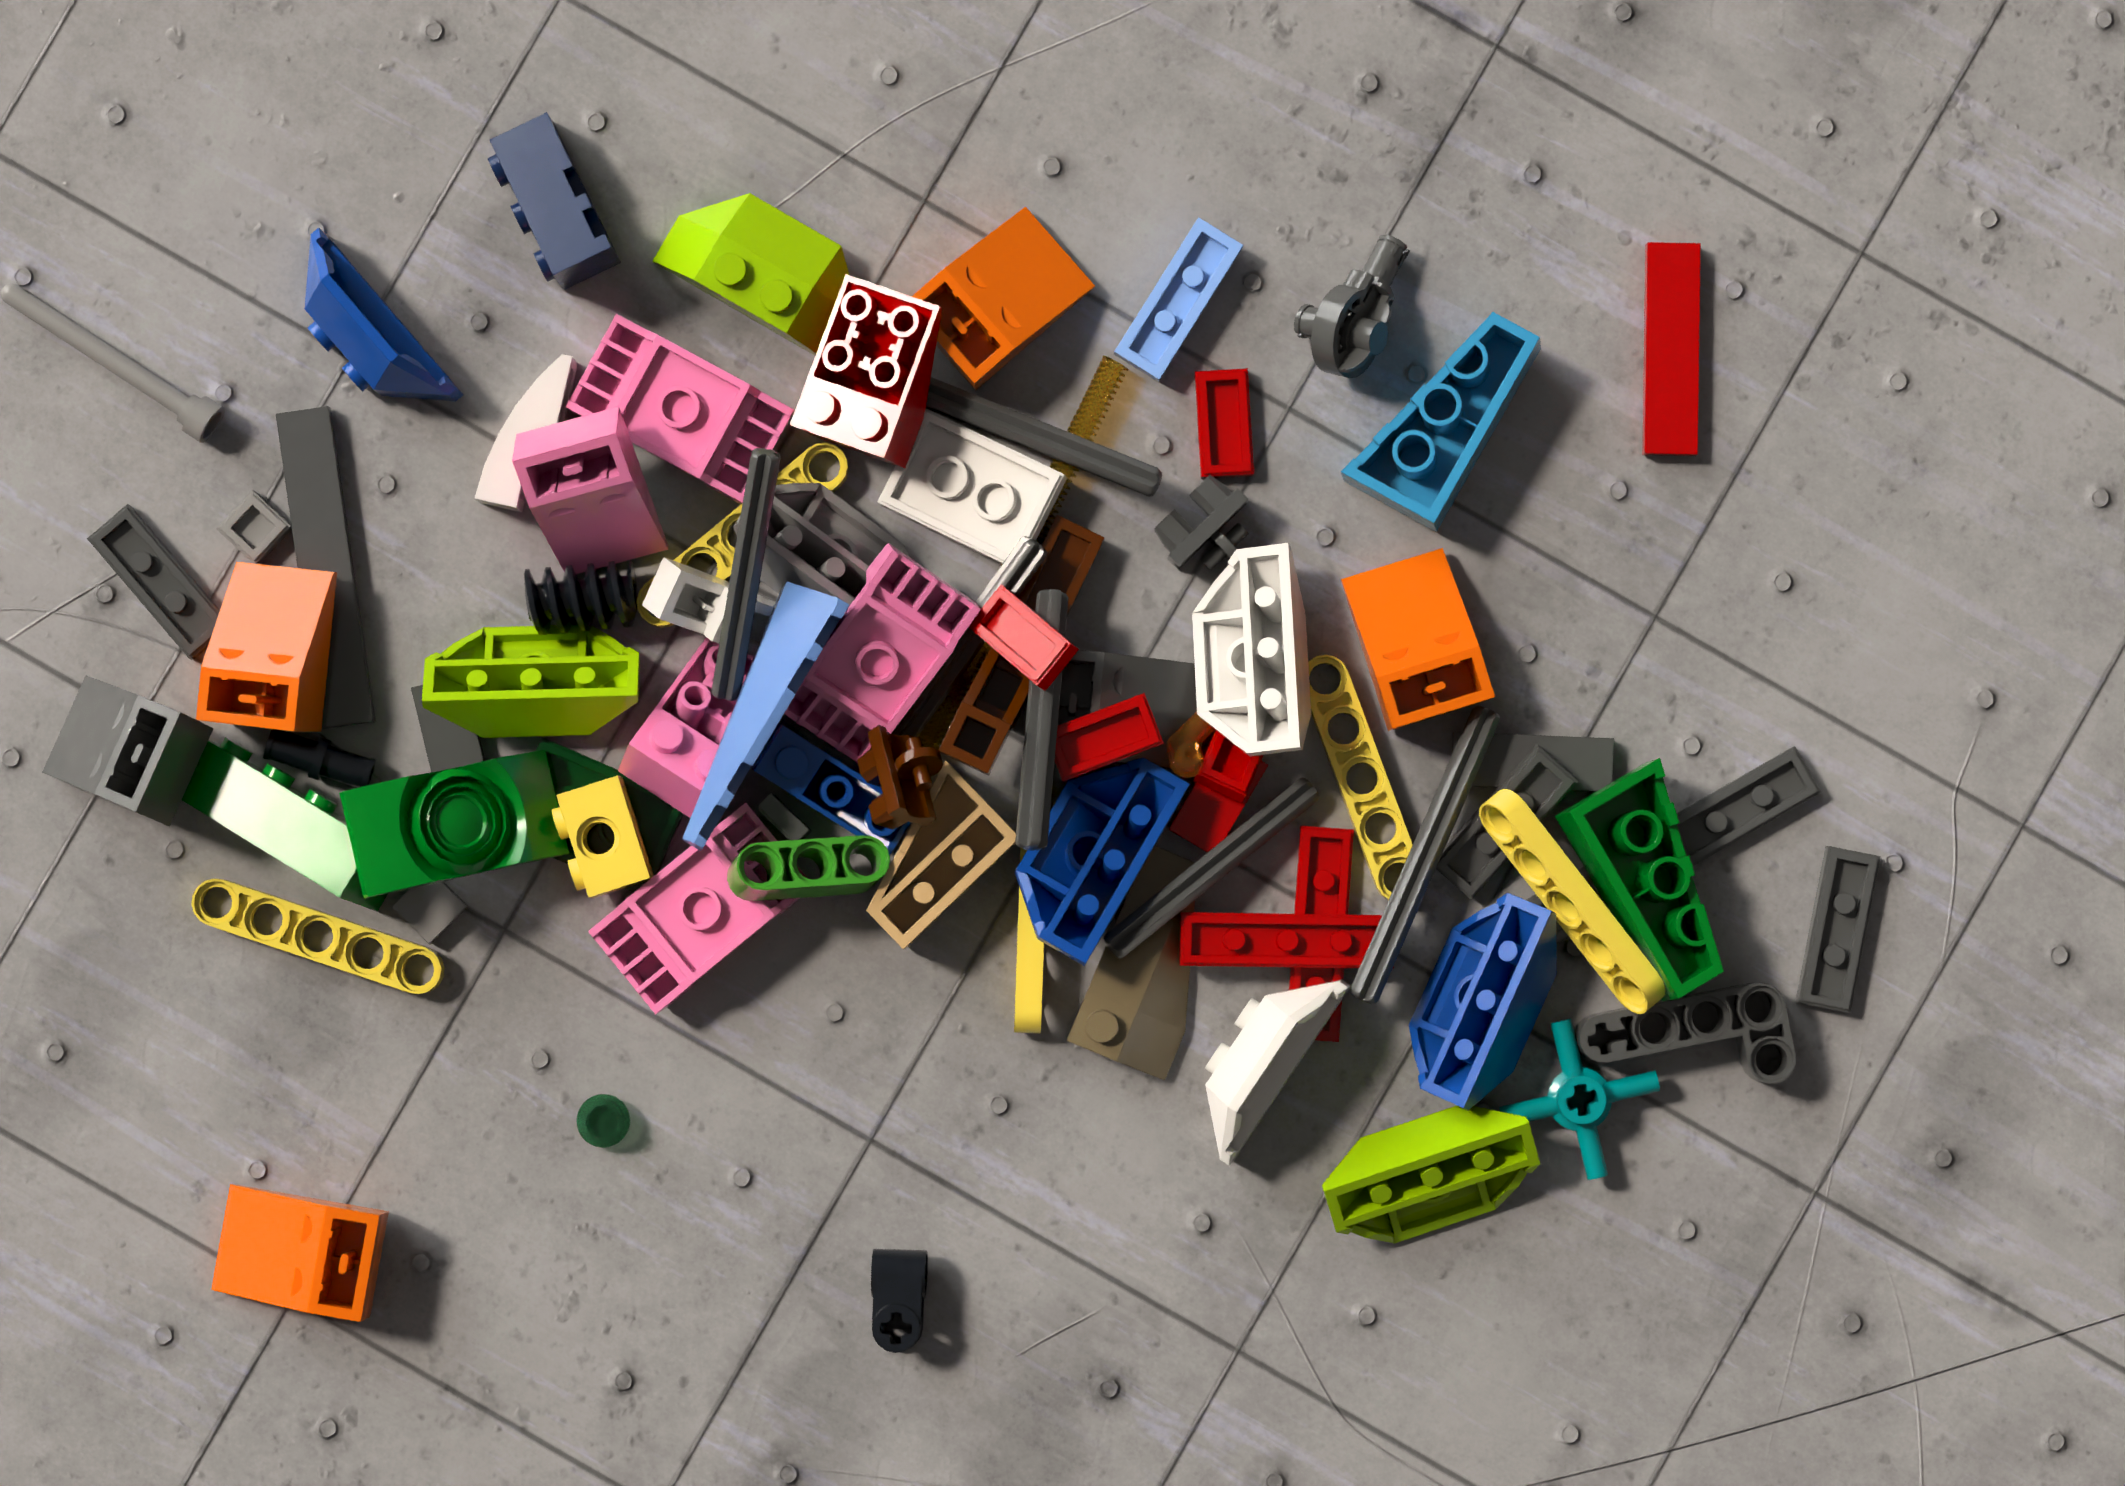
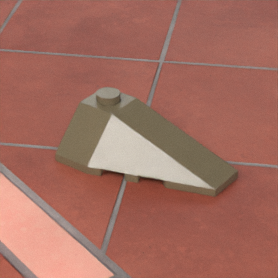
M1155 846L1130 888L1114 927L1195 862ZM1195 900L1181 912H1194ZM1180 912L1123 958L1116 957L1107 945L1105 946L1067 1041L1159 1079H1166L1186 1030L1190 966H1179Z

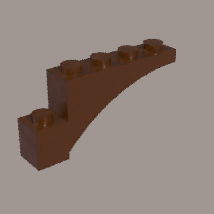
M1056 515L1042 544L1047 551V557L1018 598L1035 611L1036 598L1039 591L1046 589L1061 590V592L1068 596V617L1105 537ZM992 647L961 702L939 748L940 753L988 776L1010 731L1014 730L1028 701L1029 679Z

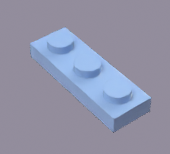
M1198 217L1115 349L1114 355L1159 382L1241 252L1243 244Z

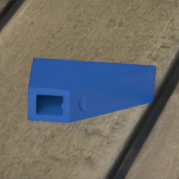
M778 723L755 763L751 766L752 770L854 835L873 836L882 841L888 849L889 856L911 823L908 821L893 830L876 825L872 821L868 805L871 804L872 800L883 794L882 788L867 783L859 773Z

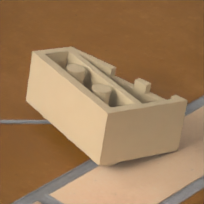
M946 760L930 789L937 819L926 827L912 823L866 910L903 950L913 943L1016 844V833Z

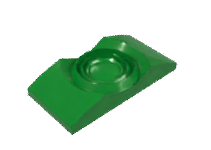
M545 750L499 757L456 768L402 777L339 793L364 899L569 854L566 839L561 840L552 815V809L558 808V803Z

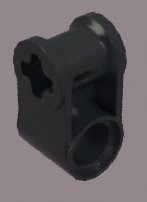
M873 1249L871 1265V1296L873 1297L872 1332L877 1344L886 1351L893 1353L904 1352L914 1346L922 1336L924 1299H926L928 1278L927 1250ZM895 1312L902 1313V1321L912 1325V1332L902 1335L900 1343L894 1342L893 1333L884 1331V1323L893 1320Z

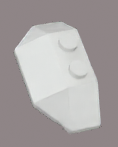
M1289 543L1236 549L1228 561L1229 565L1213 582L1192 613L1197 715L1249 756L1303 750L1311 717L1306 615L1291 546Z
M1342 979L1265 995L1260 1003L1253 998L1247 1003L1234 1023L1242 1031L1231 1047L1222 1042L1205 1067L1207 1071L1212 1073L1205 1086L1221 1161L1227 1165L1234 1162L1351 987L1349 983Z

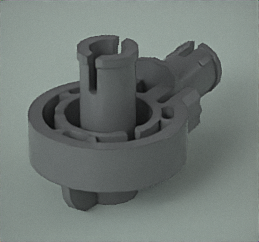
M1381 235L1362 271L1352 269L1343 285H1338L1327 293L1319 308L1310 304H1304L1298 310L1294 321V331L1298 333L1297 336L1299 338L1311 339L1313 359L1321 371L1346 378H1356L1363 374L1371 365L1375 356L1384 350L1388 340L1387 325L1391 318V305L1395 299L1390 286L1410 252L1409 249H1406L1407 245L1401 240L1390 235Z

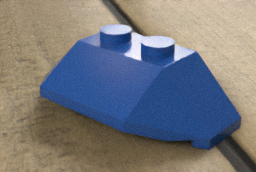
M320 228L311 233L304 309L314 322L307 328L328 352L336 346L348 359L349 362L342 369L362 392L371 386L381 396L455 402L464 394L333 241Z
M1144 757L1129 761L1124 765L1107 768L1068 780L1050 811L1048 844L1046 848L1038 851L1027 850L1015 870V875L1038 940L1085 966L1189 787V783Z
M1506 893L1497 899V903L1476 912L1451 929L1409 1023L1414 1057L1420 1074L1418 1075L1420 1089L1469 1110L1513 1073L1557 975L1555 912Z

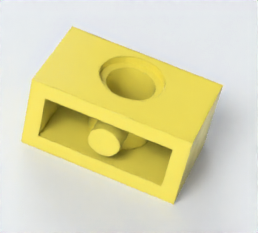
M617 775L556 795L560 807L552 809V815L561 840L570 838L576 858L568 860V866L577 891L586 888L588 898H596L649 881L654 876L623 777ZM600 823L610 826L615 837L612 848L604 854L594 853L587 844L589 830Z

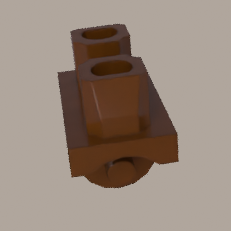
M877 725L868 732L871 749L857 759L861 776L867 783L881 787L883 794L872 800L871 804L868 805L872 821L876 825L892 830L908 821L926 827L937 819L929 789L933 786L931 776L937 774L942 769L943 761L941 754L935 748L923 747L919 737L892 735L887 732L886 727Z

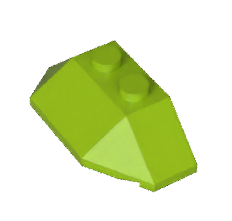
M751 193L679 215L653 259V263L816 356L845 275H849L841 245Z
M550 625L547 635H539L535 626L483 627L453 643L442 653L436 652L425 658L422 705L423 708L482 738L590 735L638 702L640 656L636 650L624 647L616 639L593 626L590 631H581L579 625H571L568 633H560L556 625Z
M1456 1105L1361 1137L1325 1180L1322 1188L1337 1233L1348 1235L1351 1232L1364 1238L1395 1244L1496 1210L1518 1188L1527 1173H1532L1540 1165V1160L1527 1117L1476 1106L1466 1110Z

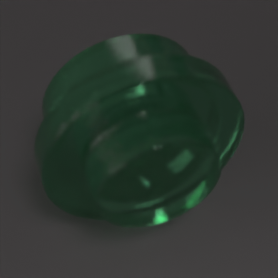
M598 1094L590 1097L581 1105L576 1122L580 1135L587 1143L605 1148L616 1145L624 1139L629 1131L631 1119L629 1110L622 1100L610 1094Z

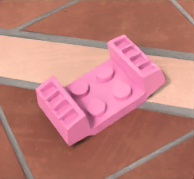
M618 314L614 316L607 332L565 406L578 417L619 406L632 444L701 480L707 487L737 503H743L752 451L756 448L773 450L794 412V409L761 392L745 381Z
M887 543L866 570L865 586L837 623L822 652L812 665L784 714L858 763L857 759L871 749L868 732L877 725L886 727L887 732L890 734L893 732L952 654L959 639L981 608L975 601Z
M744 803L714 828L701 851L690 846L588 931L655 1015L666 1009L692 988L694 983L774 917L785 912L800 899L747 901L737 897L729 888L727 881L728 869L744 848L757 842L777 841L747 803ZM756 861L744 862V871L750 880L756 883L767 882L766 869ZM798 867V871L802 874V876L807 878V876Z

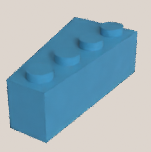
M1492 312L1450 356L1445 365L1433 378L1410 398L1411 401L1389 424L1387 423L1372 438L1373 441L1341 471L1344 482L1437 532L1540 352V337Z

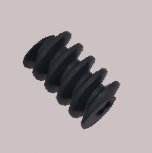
M632 560L629 562L626 576L620 575L615 562L612 561L608 563L605 577L600 578L594 564L590 563L587 564L584 579L580 580L572 565H567L563 580L558 582L551 567H545L541 583H536L530 569H525L524 585L528 615L539 635L548 634L552 619L560 633L569 632L573 617H575L581 631H590L594 615H596L602 629L605 630L611 629L615 614H618L625 628L633 626L637 612L638 596L636 574Z

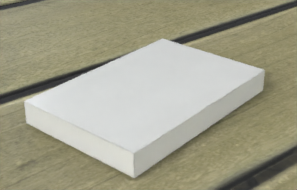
M925 408L924 419L906 468L895 466L877 502L889 510L1003 564L1020 538L1027 536L1036 541L1067 477L1061 472Z

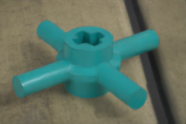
M1565 1019L1550 1023L1562 1072L1551 1082L1547 1096L1501 1106L1499 1111L1525 1116L1529 1122L1553 1117L1561 1126L1576 1131L1587 1180L1608 1176L1597 1126L1608 1116L1612 1102L1659 1092L1660 1085L1656 1071L1606 1082L1599 1073L1582 1066L1572 1020ZM1581 1084V1090L1591 1091L1592 1100L1584 1103L1585 1112L1578 1114L1577 1108L1573 1106L1568 1107L1566 1099L1574 1096V1086Z

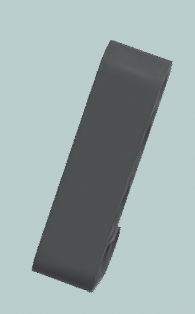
M1745 983L1685 995L1679 999L1660 1000L1644 1014L1633 1013L1627 1008L1595 1013L1584 1017L1577 1024L1574 1031L1579 1053L1584 1058L1595 1062H1613L1735 1037L1743 1070L1750 1078L1767 1084L1780 1083L1793 1073L1796 1066V1053L1785 1001L1782 994L1774 986L1766 983ZM1759 991L1767 996L1770 1002V1010L1763 1020L1754 1022L1745 1012V1002L1752 993ZM1703 1002L1711 1003L1718 1013V1021L1715 1027L1707 1032L1699 1031L1692 1021L1694 1009ZM1656 1012L1663 1017L1666 1031L1659 1041L1649 1043L1640 1033V1023L1647 1014ZM1627 1017L1626 1033L1633 1045L1632 1048L1626 1049L1627 1039L1622 1038L1605 1042V1051L1602 1053L1598 1046L1588 1044V1036L1596 1033V1024L1600 1023L1602 1030H1622L1625 1027L1620 1019ZM1767 1044L1774 1045L1781 1055L1779 1067L1770 1074L1762 1073L1756 1065L1758 1050Z

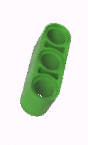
M865 835L757 842L748 845L733 860L728 869L727 881L732 892L737 897L747 901L859 894L867 892L886 874L889 868L890 856L888 849L882 841L873 836ZM861 854L865 856L871 863L872 874L864 876L856 873L851 867L850 855ZM805 857L813 860L819 867L820 877L818 879H808L802 876L798 871L797 859ZM756 861L766 869L767 882L756 883L750 880L745 874L744 862Z

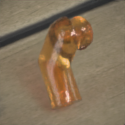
M1197 711L1166 742L1169 767L1175 774L1184 778L1194 777L1202 770L1204 756L1200 744L1215 730L1197 715Z

